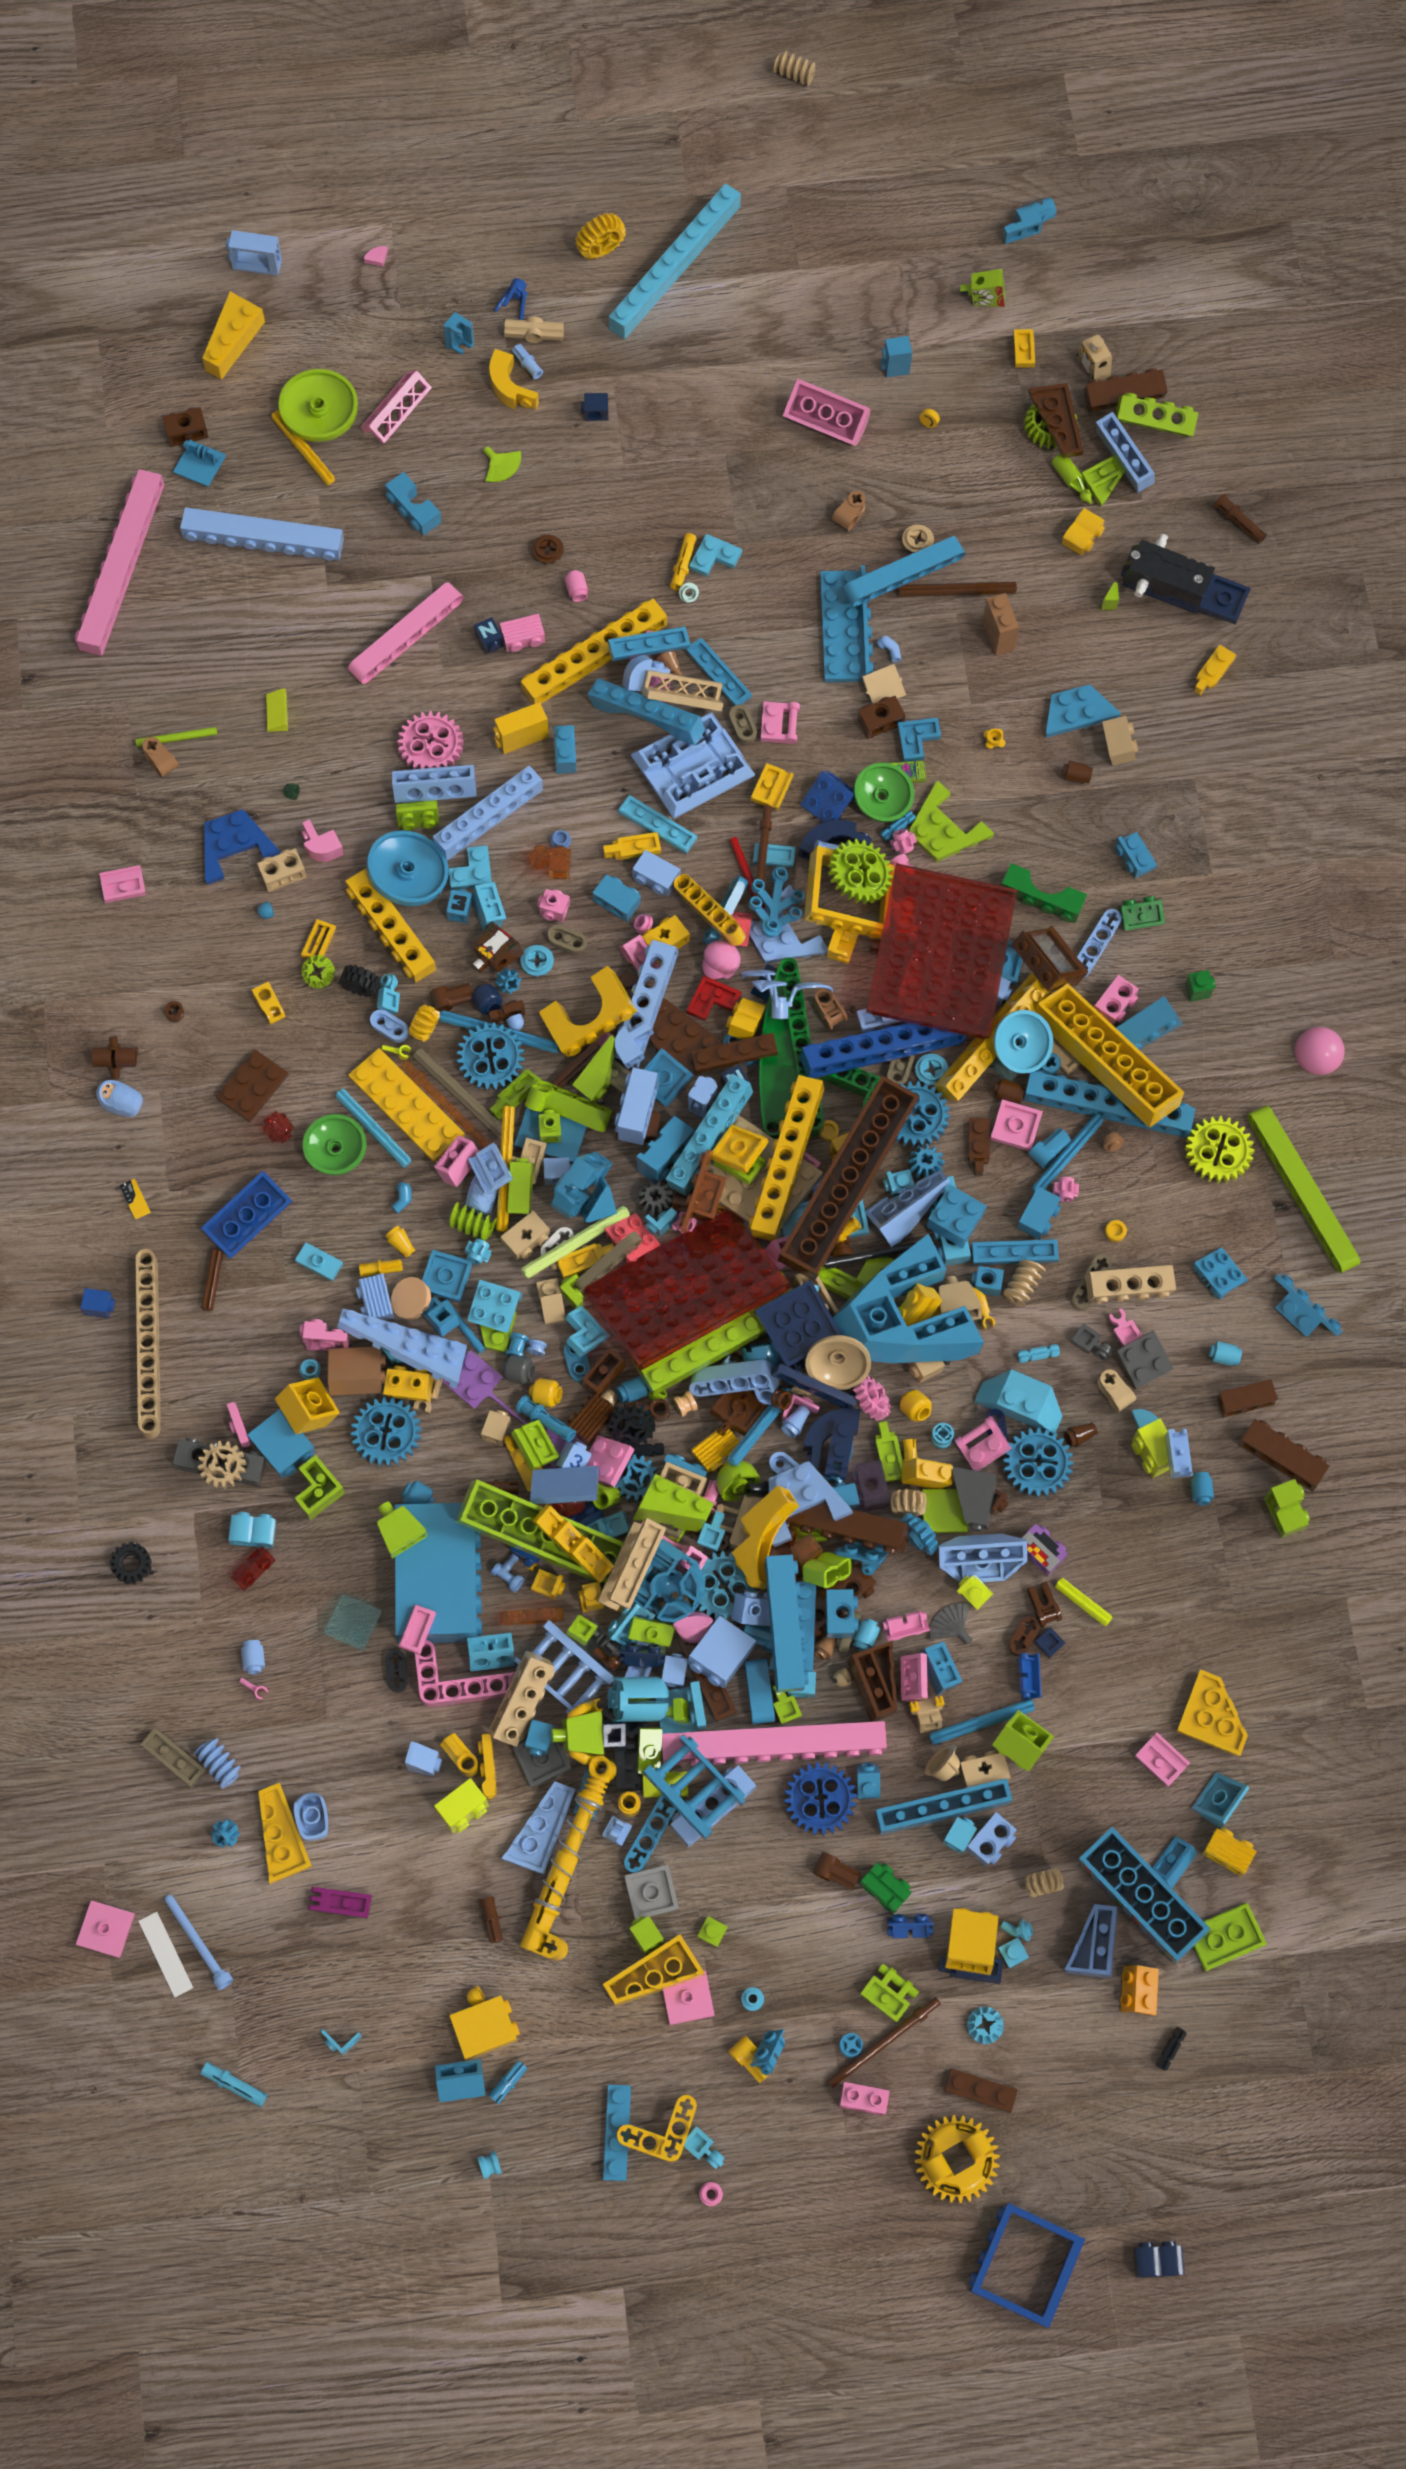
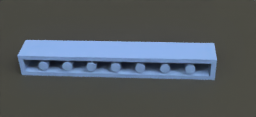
M186 507L180 527L182 537L188 541L198 540L209 544L219 543L229 547L240 546L250 550L262 549L267 552H283L287 555H304L308 558L319 557L328 561L340 560L344 541L342 529Z

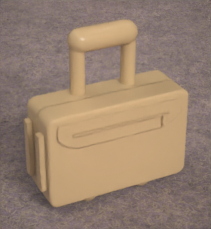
M745 1494L740 1510L723 1504L716 1506V1511L721 1513L726 1511L738 1515L734 1528L725 1525L720 1527L726 1532L732 1533L729 1544L730 1549L735 1550L749 1537L743 1529L745 1526L740 1519L763 1498L756 1496L747 1497Z

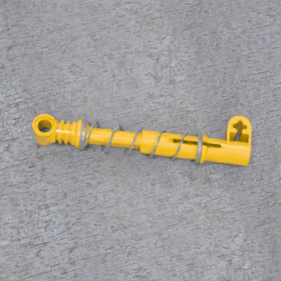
M597 1756L589 1763L588 1776H590V1779H586L588 1781V1784H584L586 1789L578 1792L577 1798H575L579 1809L575 1818L567 1819L571 1829L567 1838L559 1839L563 1849L562 1851L558 1850L555 1858L551 1859L553 1864L547 1878L543 1879L544 1886L539 1898H535L533 1903L534 1911L520 1943V1947L556 1961L566 1957L568 1944L562 1938L554 1936L549 1932L555 1917L560 1915L562 1910L560 1908L561 1902L566 1901L564 1894L569 1882L574 1881L572 1875L577 1862L582 1861L581 1857L577 1854L581 1842L590 1841L589 1837L585 1834L589 1822L598 1821L593 1812L598 1809L602 1810L604 1802L601 1795L605 1794L604 1788L607 1789L608 1787L606 1783L609 1784L617 1771L614 1762L604 1756ZM606 1764V1771L603 1774H599L600 1766ZM545 1942L557 1946V1950L554 1951L544 1947Z

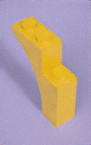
M778 1485L740 1519L745 1526L743 1529L749 1537L732 1554L736 1559V1566L744 1572L745 1580L752 1588L756 1587L762 1590L767 1588L764 1560L766 1556H769L778 1530L785 1520L799 1507L790 1490Z

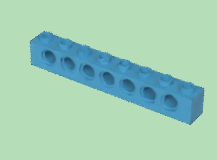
M1042 1070L1030 1073L1024 1101L1092 1117L1094 1114H1098L1105 1120L1184 1138L1190 1135L1196 1109L1189 1104L1181 1103L1180 1107L1170 1113L1176 1116L1175 1120H1171L1166 1116L1149 1128L1138 1116L1127 1109L1125 1104L1105 1085H1092L1081 1079L1075 1081L1063 1075L1053 1076ZM1043 1086H1051L1053 1090L1046 1091ZM1070 1090L1074 1095L1067 1096L1064 1091ZM1091 1095L1094 1100L1089 1101L1084 1096ZM1105 1100H1112L1115 1104L1108 1105L1105 1103Z

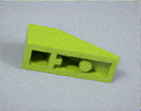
M610 1035L572 1084L594 1102L600 1101L607 1094L606 1089L610 1083L616 1055V1037Z

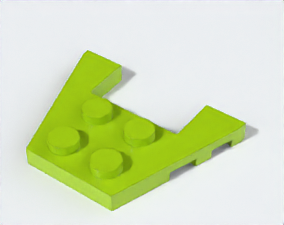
M939 781L935 783L909 830L911 833H914L917 840L916 843L936 862L955 855L960 850L969 846L973 847L983 840H989L994 837V832L982 821L965 834L937 808L951 795V792Z

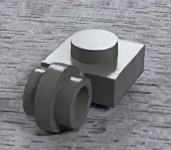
M1084 1323L1071 1339L1072 1344L1087 1354L1095 1348V1355L1101 1360L1109 1359L1112 1355L1113 1349L1105 1342L1098 1343L1101 1334Z

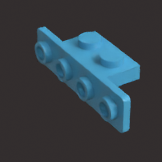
M1281 1273L1274 1277L1289 1292L1275 1308L1301 1333L1308 1337L1321 1322L1336 1336L1343 1333V1330L1340 1328L1341 1324L1336 1319H1330L1324 1314L1326 1311L1321 1305L1308 1299L1310 1296L1306 1291L1301 1288L1297 1289L1293 1285L1294 1281L1291 1277Z

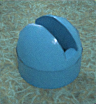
M269 901L259 905L258 914L261 918L269 919L275 916Z

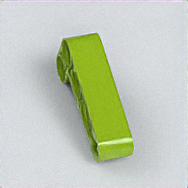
M538 1080L532 1084L525 1102V1106L531 1110L538 1112L544 1109L555 1110V1113H560L563 1117L600 1132L606 1131L613 1112L608 1107L543 1080Z

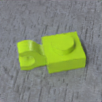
M776 1685L773 1686V1692L778 1702L773 1703V1707L781 1725L802 1717L794 1695L787 1697L785 1692L776 1693Z

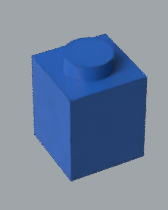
M85 1288L80 1309L84 1315L109 1318L110 1312H114L115 1299H113L109 1291Z

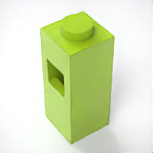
M516 1158V1162H510V1173L513 1180L509 1182L508 1213L530 1214L532 1212L534 1163H528V1158Z

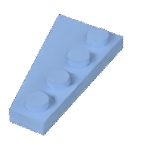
M554 1782L501 1859L544 1875L576 1789Z

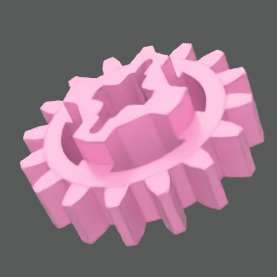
M868 1375L863 1382L855 1386L856 1388L853 1391L856 1393V1399L859 1400L860 1408L865 1413H869L871 1419L875 1418L876 1421L882 1420L891 1413L889 1409L891 1405L888 1403L889 1398L885 1395L883 1386L879 1382L876 1384L873 1377L870 1379Z

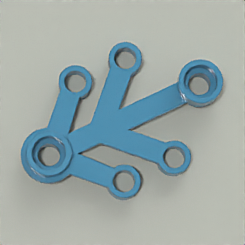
M783 867L775 868L770 876L772 883H774L772 899L764 889L765 883L763 880L756 879L751 886L752 891L757 893L759 897H752L748 906L751 910L755 911L763 922L761 925L762 932L769 938L778 936L782 931V926L792 921H798L802 915V911L798 907H792L787 915L778 919L779 912L794 904H800L804 899V893L801 890H794L790 897L780 902L782 887L788 879V872ZM762 901L770 910L769 916L761 907Z

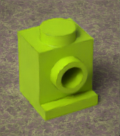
M545 1110L543 1114H538L540 1142H562L560 1113H555V1110ZM548 1123H554L552 1126L546 1125Z

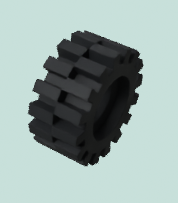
M346 965L339 984L342 988H346L345 990L352 991L351 993L353 994L357 993L359 996L372 997L376 992L380 979L374 972L371 973L369 969L365 970L364 967L359 968L357 965Z
M129 1542L127 1545L123 1543L122 1547L115 1548L116 1552H112V1559H110L111 1570L115 1577L125 1584H137V1581H144L143 1578L148 1577V1571H151L152 1560L147 1550L140 1544H134L133 1542ZM130 1555L136 1556L139 1559V1566L133 1571H127L123 1568V1560Z

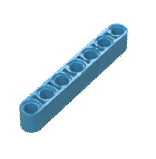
M952 536L847 583L842 590L852 606H858L962 559L966 552L957 538Z

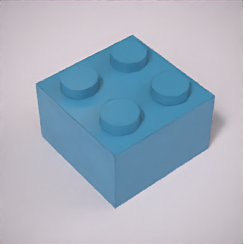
M950 1184L928 1218L926 1227L964 1248L985 1215L987 1206Z

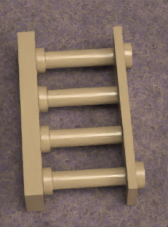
M648 1518L644 1519L642 1525L635 1521L632 1523L597 1602L615 1611H618L619 1606L626 1609L631 1608L666 1527Z

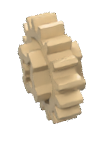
M218 1441L217 1447H214L211 1443V1450L204 1449L205 1457H199V1461L203 1463L198 1465L199 1471H203L200 1474L202 1479L207 1478V1485L214 1482L215 1489L219 1487V1484L226 1489L228 1483L234 1487L235 1479L238 1481L242 1480L239 1474L246 1473L245 1468L242 1467L247 1464L245 1459H241L244 1457L243 1452H238L239 1448L237 1445L231 1448L229 1441H227L225 1446L222 1445L221 1441ZM220 1452H228L229 1454L225 1455ZM213 1456L212 1463L208 1465L209 1460ZM218 1459L225 1464L226 1472L220 1467ZM236 1465L235 1471L231 1473L232 1468ZM219 1475L225 1478H216L215 1476Z

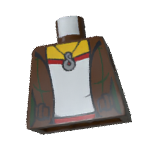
M492 922L474 945V951L478 959L472 966L479 973H482L488 966L495 972H500L521 957L524 952L518 941Z

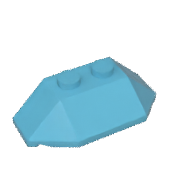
M1012 1369L984 1381L974 1401L1033 1428L1038 1429L1040 1427L1043 1432L1049 1429L1050 1435L1056 1433L1062 1419V1413L1052 1386Z

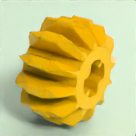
M425 1004L419 1007L409 1027V1034L417 1040L427 1041L440 1018L439 1012Z

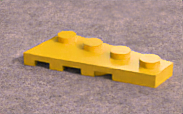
M280 1782L258 1791L270 1885L312 1867Z

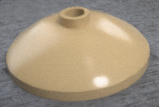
M835 1335L820 1339L811 1346L806 1355L808 1375L838 1390L857 1386L866 1379L871 1369V1356L867 1348L858 1340L848 1336Z

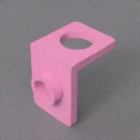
M793 1394L792 1403L784 1411L782 1421L788 1417L794 1404L805 1406L816 1415H818L820 1407L813 1404V1401L808 1397H799Z

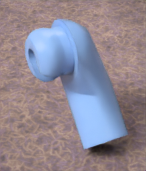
M882 636V638L878 639V647L881 649L887 648L890 651L892 662L901 661L899 645L889 636Z

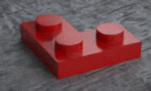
M703 976L686 1010V1014L706 1021L714 1004L733 1012L734 1006L739 1001L742 992Z

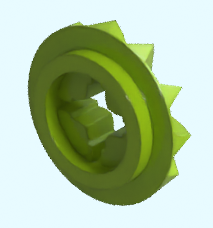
M315 955L309 957L303 963L301 972L303 980L309 986L324 988L332 982L335 968L327 957ZM315 966L318 968L326 967L321 972V978L318 975L310 976L315 971Z

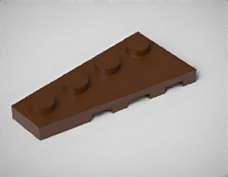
M1068 383L1029 388L1028 394L1062 457L1068 458L1083 455V447Z

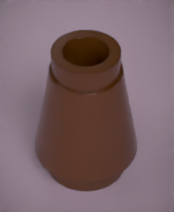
M1094 1423L1068 1427L1064 1431V1439L1070 1447H1078L1094 1435H1097V1428Z

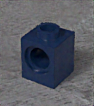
M584 393V401H580L581 414L585 413V421H609L608 393Z

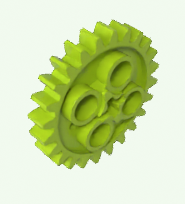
M855 839L853 842L848 840L845 844L841 843L832 852L833 854L829 858L831 862L827 865V867L831 868L828 875L834 876L830 882L837 883L835 890L841 888V896L848 894V900L854 897L855 903L862 899L863 904H866L868 901L873 903L876 899L880 900L889 891L888 888L892 885L890 881L893 879L890 873L893 868L887 867L890 861H884L883 858L886 854L880 855L879 847L874 850L873 843L867 846L865 840L859 844V841Z

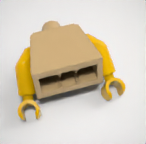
M955 1276L947 1277L944 1281L945 1285L939 1287L938 1295L943 1301L931 1318L966 1306L972 1320L982 1319L983 1316V1320L980 1323L983 1330L987 1329L985 1320H988L991 1323V1327H994L995 1320L988 1314L990 1310L986 1296L975 1287H972L968 1281L958 1282Z

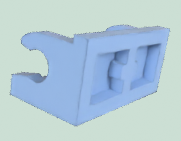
M1168 1429L1165 1440L1170 1478L1193 1476L1187 1429H1182L1180 1432H1175V1429Z

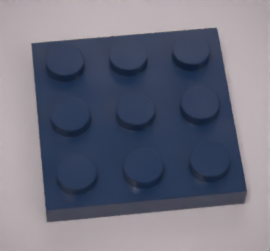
M811 1280L753 1311L783 1365L787 1367L805 1358L811 1346L820 1339L842 1335Z

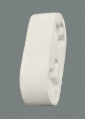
M568 1227L559 1228L541 1247V1256L546 1253L547 1249L550 1251L560 1245L561 1234L564 1236L568 1234V1239L574 1236L573 1231Z

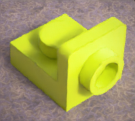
M967 1575L958 1584L960 1588L957 1592L962 1594L977 1610L994 1595L976 1575L971 1577Z

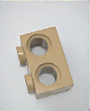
M296 848L284 850L277 856L266 857L257 863L268 892L307 878ZM289 863H295L293 867L286 866ZM270 870L276 871L274 874H267Z

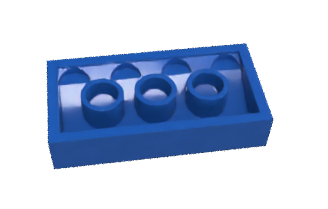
M262 1171L203 1225L200 1231L231 1259L279 1215L292 1200Z

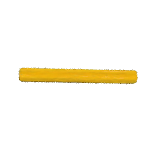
M279 410L273 412L271 415L272 420L323 482L328 486L334 483L333 474L305 440L297 437L286 428L281 420Z

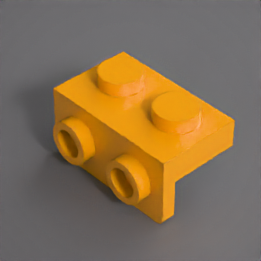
M1139 1965L1123 1967L1120 1998L1121 2012H1133L1150 2016L1156 2015L1159 1969Z

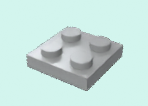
M668 1865L624 1875L634 1919L642 1915L646 1918L647 1916L653 1917L679 1910Z

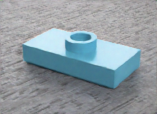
M308 1243L304 1244L295 1259L296 1263L332 1282L343 1265L342 1261Z

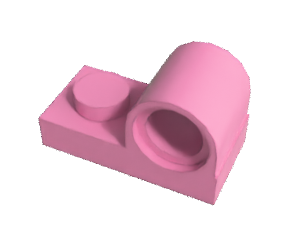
M641 935L635 936L619 947L624 958L629 963H632L637 973L640 965H644L646 960L644 955L647 945ZM656 961L652 965V968L654 969L659 968V965Z

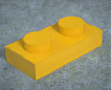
M1014 329L1015 368L1035 367L1033 329Z

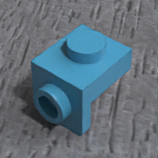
M871 1762L857 1765L858 1799L880 1798L879 1765Z

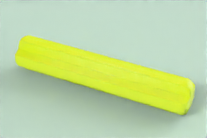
M1064 1578L1059 1579L1056 1583L1055 1588L1103 1626H1107L1112 1620V1616Z

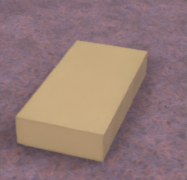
M1053 1037L1052 1053L1060 1057L1061 1065L1059 1068L1068 1076L1081 1063Z

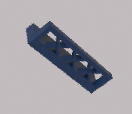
M779 1356L777 1357L771 1376L842 1408L851 1409L856 1406L858 1399L855 1398L856 1393L853 1391L856 1387L850 1388L849 1394L800 1373L799 1370L806 1368L805 1361L800 1360L792 1365L793 1369L781 1364V1359Z

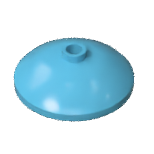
M1014 1011L1006 1015L995 1030L994 1050L996 1056L1003 1066L1013 1072H1034L1048 1061L1052 1053L1053 1035L1051 1028L1042 1016L1033 1011ZM1017 1038L1020 1041L1018 1046L1015 1043Z

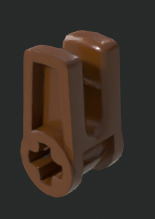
M1047 1581L1040 1585L1042 1598H1044L1046 1605L1041 1603L1035 1587H1028L1027 1593L1040 1627H1044L1046 1623L1055 1620L1057 1622L1061 1621L1062 1615L1059 1606L1054 1600Z

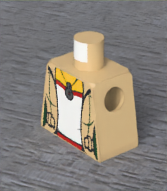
M1095 335L1082 341L1076 356L1089 378L1101 381L1110 377L1112 355L1105 345L1103 338L1100 335Z

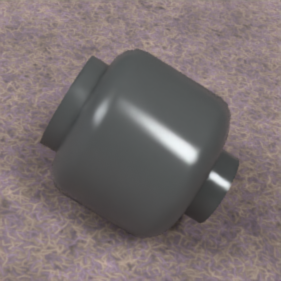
M511 1355L507 1361H504L502 1372L505 1373L507 1381L524 1385L533 1380L536 1366L529 1357Z

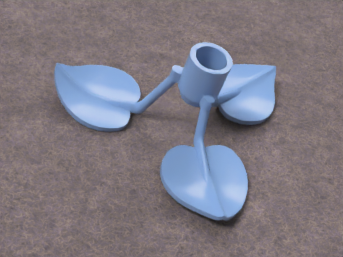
M747 970L741 972L742 979L746 976H762L767 979L752 981V985L761 992L769 988L772 1001L771 1018L774 1019L788 1018V1007H792V1001L798 990L823 987L833 992L832 987L822 983H799L793 987L789 1001H786V997L777 996L776 987L787 986V983L771 980L770 975H776V972L770 970Z

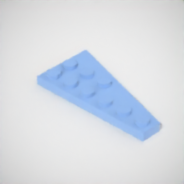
M342 1309L337 1328L358 1339L366 1338L373 1342L372 1346L380 1349L383 1347L391 1351L390 1355L418 1370L425 1369L433 1373V1378L437 1380L442 1378L450 1382V1387L457 1388L467 1348L466 1344L421 1332L417 1329L404 1327L394 1322L380 1320L373 1316L363 1315L353 1310Z

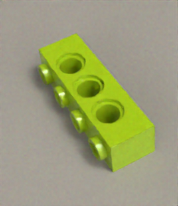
M1125 393V395L1119 396L1115 416L1119 422L1184 437H1192L1199 412L1193 411L1194 408L1189 406L1177 408L1171 402L1163 401V404L1156 403L1154 398L1144 397L1143 400L1138 399L1136 394ZM1135 405L1141 407V415L1134 413L1133 408ZM1154 409L1159 410L1161 413L1159 420H1156L1152 415ZM1173 413L1177 414L1180 418L1178 424H1174L1171 420Z

